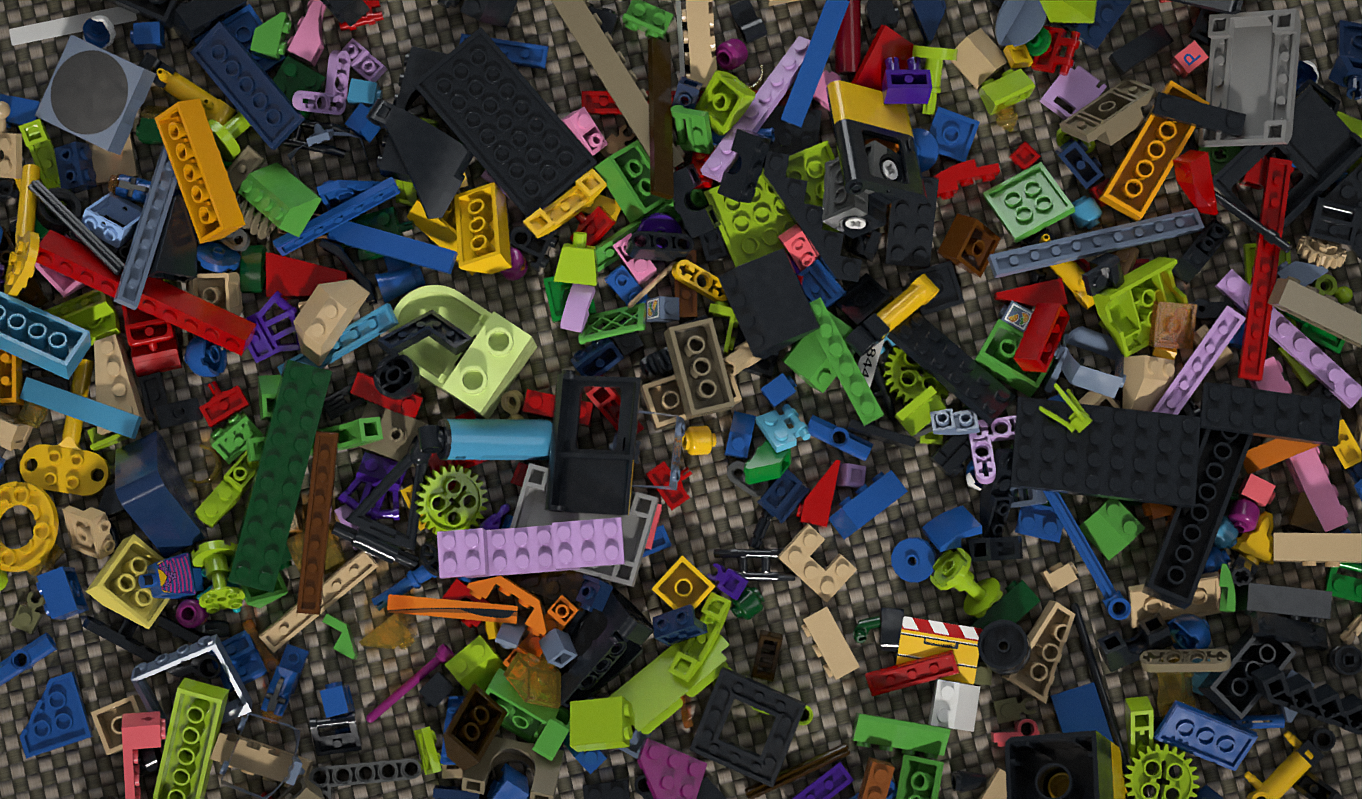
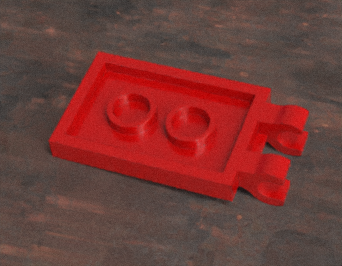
M881 25L851 83L882 91V82L886 70L885 60L892 57V62L894 63V57H897L900 70H907V60L912 57L913 44L888 26Z

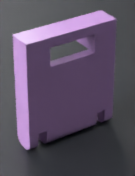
M1078 65L1075 70L1070 68L1067 76L1060 74L1039 102L1063 120H1066L1098 98L1107 86L1103 84L1100 88L1096 87L1100 80ZM1057 96L1075 109L1072 114L1054 102Z

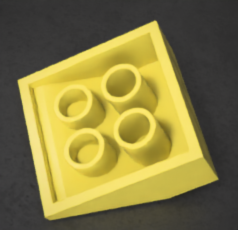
M133 534L121 541L86 592L103 606L150 629L170 599L153 598L151 589L140 588L138 579L140 575L148 574L147 566L164 560V558Z

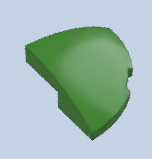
M1222 564L1219 586L1222 588L1219 611L1234 613L1236 612L1235 585L1228 565Z

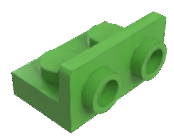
M632 0L622 20L625 23V27L630 30L637 31L638 29L645 32L648 38L655 37L663 40L674 14L642 0Z
M244 411L233 414L228 419V424L223 428H217L210 435L209 441L211 446L228 464L247 450L246 439L263 436V433L248 418Z

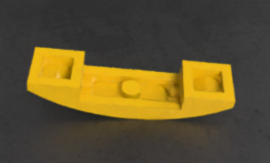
M593 168L577 179L574 187L544 210L539 208L523 221L537 238L554 231L568 222L603 191L607 183Z

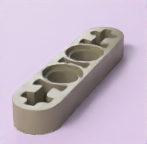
M1225 649L1147 650L1140 655L1142 669L1150 673L1222 672L1228 670L1232 665L1230 653ZM1196 658H1201V659H1203V660H1202L1201 662H1199V663H1193V662H1191L1193 659H1196ZM1171 659H1179L1176 663L1168 662Z

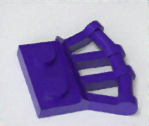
M279 291L268 300L260 311L245 318L257 324L253 339L247 347L256 363L280 351L301 350L297 333V343L280 344L278 340L294 331L296 332L294 320L297 317L296 312H298L296 307L289 304ZM274 303L285 311L268 320L265 317V314ZM288 317L292 326L275 334L271 325Z
M365 452L355 480L339 496L337 501L341 504L345 503L354 511L369 495L372 487H376L398 462ZM407 470L388 490L393 492V509L381 510L386 492L376 502L375 507L365 514L366 516H370L375 521L386 518L400 520L399 492ZM361 483H364L366 486L358 503L351 495Z

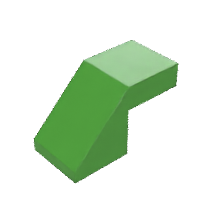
M326 614L322 622L342 632L333 649L351 659H357L358 652L350 625L331 614Z

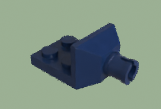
M1339 20L1337 25V58L1328 79L1340 86L1347 87L1346 95L1349 99H1352L1354 92V100L1362 98V24Z

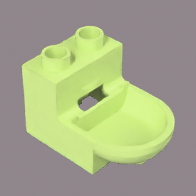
M428 285L411 291L395 307L393 312L399 324L389 329V333L430 310H434L471 336L473 342L467 350L454 355L428 336L398 354L411 358L418 366L422 378L484 419H489L501 402L503 394L509 390L536 350L537 345L531 335L496 312L490 313L450 287Z

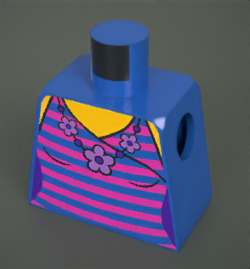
M188 552L147 566L148 574L140 575L138 579L140 588H150L153 598L188 599L196 595Z

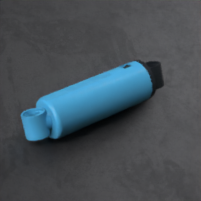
M440 419L437 425H425L418 428L419 451L425 454L437 453L440 460H548L552 423L549 420Z

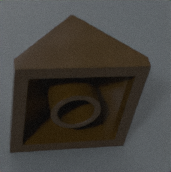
M1305 491L1290 495L1279 526L1298 533H1325Z

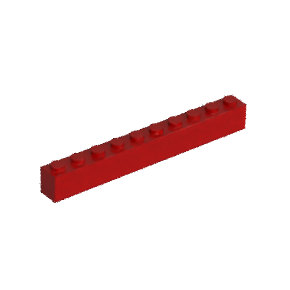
M49 230L39 243L37 263L115 297L121 275H115L87 246L52 230ZM147 277L138 305V309L241 356L252 341L257 325L152 277Z

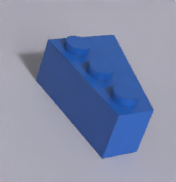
M892 470L886 474L880 472L871 479L874 482L871 486L868 487L864 484L855 491L857 494L855 498L847 497L838 504L841 508L829 517L828 520L844 540L908 492Z

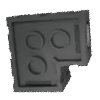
M875 140L864 145L871 175L905 183V171L901 155ZM839 157L826 162L822 222L851 238H856L886 225L887 205L902 198L884 195L883 193L867 189L859 195L849 194L845 191Z

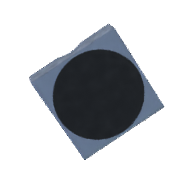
M70 35L35 116L98 147L120 155L133 128L135 116L146 99L156 73L118 57L81 38Z

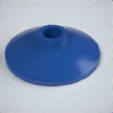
M915 128L912 131L921 172H925L936 163L939 155V145L931 132Z

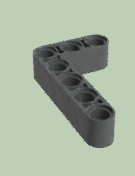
M418 758L328 765L313 769L310 773L309 781L319 787L328 799H335L334 787L411 780L422 774L423 765ZM409 762H414L418 767L415 775L407 772ZM387 764H391L395 768V774L392 777H388L384 773V767ZM364 766L372 770L370 779H365L361 774ZM342 768L349 772V779L347 781L339 778V771ZM318 771L325 772L327 779L324 783L317 781L316 774Z

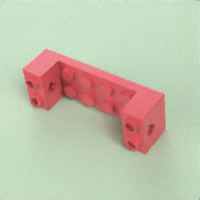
M160 711L126 713L122 715L125 799H141V787H136L140 786V766L135 765L138 764L139 749L161 747V739H166L165 718H161Z

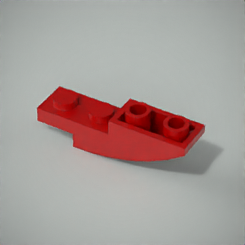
M975 159L941 171L934 176L939 178L937 198L941 197V200L953 198L954 194L959 190L958 184L964 187L974 184L975 180L982 179V182L995 180V176H998L1000 173L999 163L976 167Z

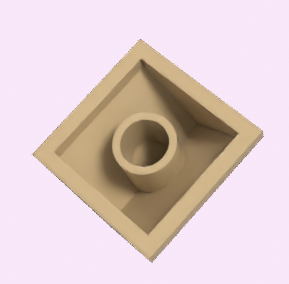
M982 28L968 35L955 48L958 49L957 61L950 60L976 90L982 86L983 82L989 80L1008 63L1005 54Z

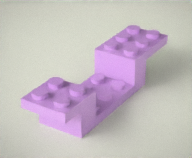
M621 517L554 522L552 525L495 530L478 528L437 532L440 578H477L580 570L582 567L625 564Z

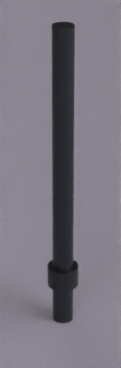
M1214 190L1216 202L1264 236L1265 241L1271 245L1275 244L1286 253L1292 249V245L1282 239L1277 231L1272 228L1268 229Z

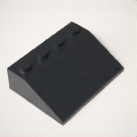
M784 248L737 266L718 277L753 357L766 359L821 328Z

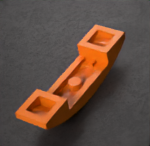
M1274 439L1249 449L1243 465L1247 474H1251L1319 446V444Z

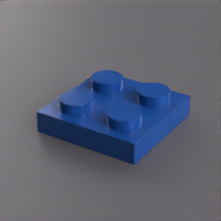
M938 107L929 132L935 136L938 142L939 156L958 163L966 161L980 122Z

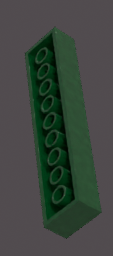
M289 359L284 363L226 581L274 592L332 371Z

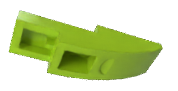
M247 450L224 475L221 483L194 512V516L210 528H213L224 515L226 516L253 482L258 461L249 462Z

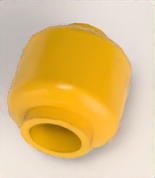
M690 426L687 428L684 436H682V447L690 455H708L712 447L716 446V435L711 432L708 426Z

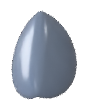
M1005 0L1003 2L995 24V36L1000 45L1005 47L1007 45L1020 46L1032 40L1040 32L1047 17L1040 1Z

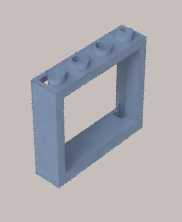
M217 634L211 637L204 636L192 645H183L173 653L162 654L152 662L140 663L132 670L131 681L148 712L160 711L161 718H165L166 736L170 722L145 678L210 650H214L239 698L226 703L222 724L252 711L253 701Z

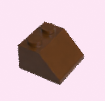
M957 213L937 253L947 261H952V264L981 278L989 263L988 257L994 253L1001 238L978 219Z

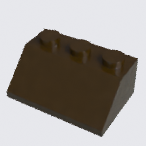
M475 683L470 687L443 734L447 757L463 771L480 763L508 713Z

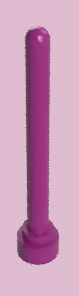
M443 643L437 648L436 656L366 716V721L368 723L374 722L437 666L452 659L455 656L452 650Z

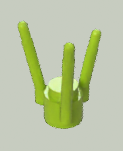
M1055 383L1054 388L1074 411L1068 418L1071 422H1067L1042 406L1039 407V410L1066 426L1071 432L1076 429L1080 433L1093 420L1084 411L1070 389H1067L1065 393Z

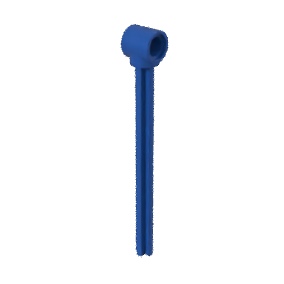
M1043 491L1104 596L1102 601L1106 612L1116 620L1126 619L1131 612L1130 603L1123 597L1120 590H1115L1059 492ZM1116 602H1122L1123 604L1120 612H1113L1112 610Z

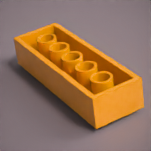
M1173 81L1168 82L1161 92L1210 104ZM1153 107L1099 197L1100 201L1134 221H1139L1143 218L1173 167V160L1179 157L1196 128L1192 125L1152 116Z
M200 98L179 101L155 117L200 244L221 240L246 225Z

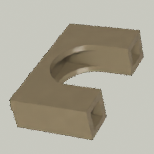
M494 736L480 763L464 771L462 790L484 795L492 769L503 762L511 761L525 765L532 772L534 780L530 799H554L562 768L564 751L558 750L551 761L532 750L534 743H524L510 738Z

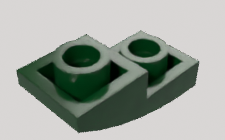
M252 245L242 251L240 266V289L242 293L263 292L266 280V271L263 267L267 253L264 245Z

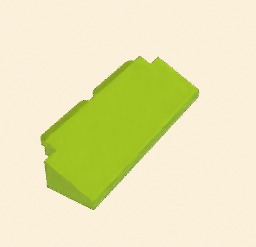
M719 634L700 668L688 682L668 672L678 651L682 652L688 640L670 646L609 696H623L631 703L633 714L630 717V726L633 725L637 732L641 731L645 735L651 733L682 707L683 701L680 697L684 694L688 697L696 696L719 676L722 667L728 668V664L725 661L727 658L723 655L722 651L730 644L721 634Z

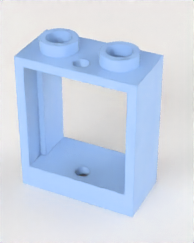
M111 191L85 209L81 222L97 238L119 249L134 238L143 208L123 197L116 196ZM107 215L111 217L112 219L125 225V227L117 225L116 223L106 219L104 216Z

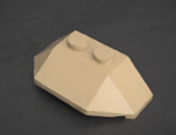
M354 280L318 284L294 320L301 353L317 366H321L370 292Z

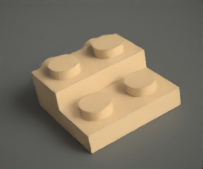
M70 505L62 509L72 549L99 560L115 552V541L110 534L111 523L105 512L92 507L83 511Z

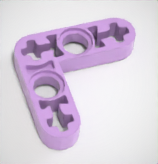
M333 50L330 53L325 93L303 90L295 92L292 104L296 110L341 115L345 111L350 71V55L347 51ZM338 77L339 86L336 88L335 80ZM319 97L322 100L320 108H318L317 101ZM303 99H309L308 104L303 103ZM330 102H335L336 106H330Z
M1016 415L999 417L991 425H988L984 420H978L982 435L979 436L977 433L968 434L975 477L979 483L990 484L994 481L996 466L991 442L1014 439V431L1011 432V424L1014 423L1015 429ZM997 425H1005L1008 430L1001 434L995 431V427ZM989 426H991V434H990V435H989V430H988V427H989ZM978 448H985L989 453L984 457H980L976 454V450ZM986 463V468L989 472V476H984V474L982 473V464Z

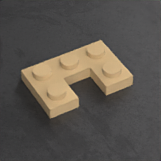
M807 523L777 557L827 603L857 569L840 553L825 569L810 556L825 539Z

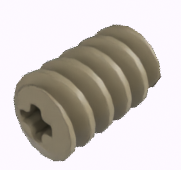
M238 195L236 199L246 224L243 226V229H250L252 235L257 234L259 239H265L272 233L276 225L263 216L259 210L255 211L256 208L253 205L248 207L249 202L246 199L240 202L242 195Z

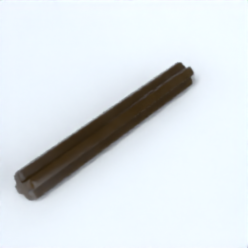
M843 743L779 773L773 788L761 782L746 788V796L748 799H755L850 755V749L846 743Z

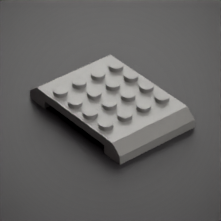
M1297 9L1241 12L1233 15H1209L1208 37L1211 38L1206 101L1212 106L1246 114L1242 134L1239 138L1200 128L1198 142L1200 147L1289 143L1293 132L1301 20Z
M529 463L510 528L552 525L554 522L621 517L625 564L582 567L580 570L573 571L634 587L659 498L631 491L628 516L544 510L548 468Z

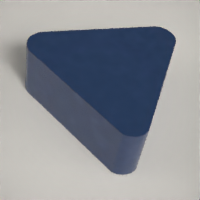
M158 431L115 450V491L123 508L165 558L207 538L204 525L200 519L194 516L196 508L169 449Z

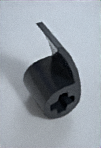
M742 0L729 7L738 29L747 44L768 34L762 19L757 17L750 0Z
M881 608L880 651L898 652L904 609Z

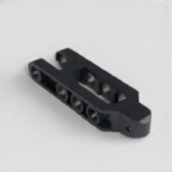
M159 614L153 623V626L163 628L173 633L172 636L184 639L192 644L203 637L162 614ZM88 615L82 624V627L147 662H152L162 655L157 650L132 638L139 624L128 618H125L120 630ZM208 651L194 657L188 665L180 663L164 671L178 678L197 674L206 679H217L222 675L224 669L218 657ZM211 660H215L217 662L218 670L214 669Z

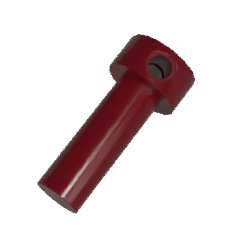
M847 0L850 2L834 41L835 73L838 75H856L861 65L860 0Z

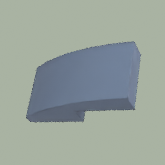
M952 408L930 412L933 434L962 435L980 432L977 414L971 409L953 412Z
M517 615L516 624L502 623L495 642L500 643V646L506 649H517L527 628L525 622L528 618Z

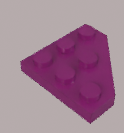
M649 738L643 740L637 758L639 767L643 769L647 778L646 783L654 799L697 798L708 763Z

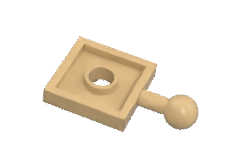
M0 101V150L4 153L3 160L0 158V177L20 179L22 176V134L6 132V118L9 116L11 109L8 103Z

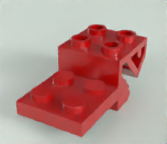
M122 305L128 345L131 346L132 361L137 377L182 368L174 325L138 308L133 310Z

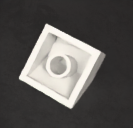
M936 679L928 724L974 732L980 686Z

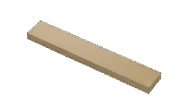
M360 550L324 580L321 613L379 566L370 554ZM296 603L259 634V638L274 653L319 615L296 613Z

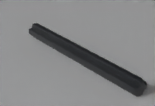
M33 180L28 189L115 275H122L125 264L39 180Z

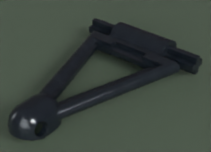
M418 434L413 438L408 453L345 519L347 522L358 526V528L354 529L336 521L331 531V534L350 541V546L391 564L395 561L413 570L418 563L419 557L401 550L400 546L415 551L420 514L416 513V510L421 508V506L415 504V501L421 500V497L416 492L423 491L419 484H425L428 460L432 453L425 454L419 451ZM412 464H415L416 470L406 534L364 516Z

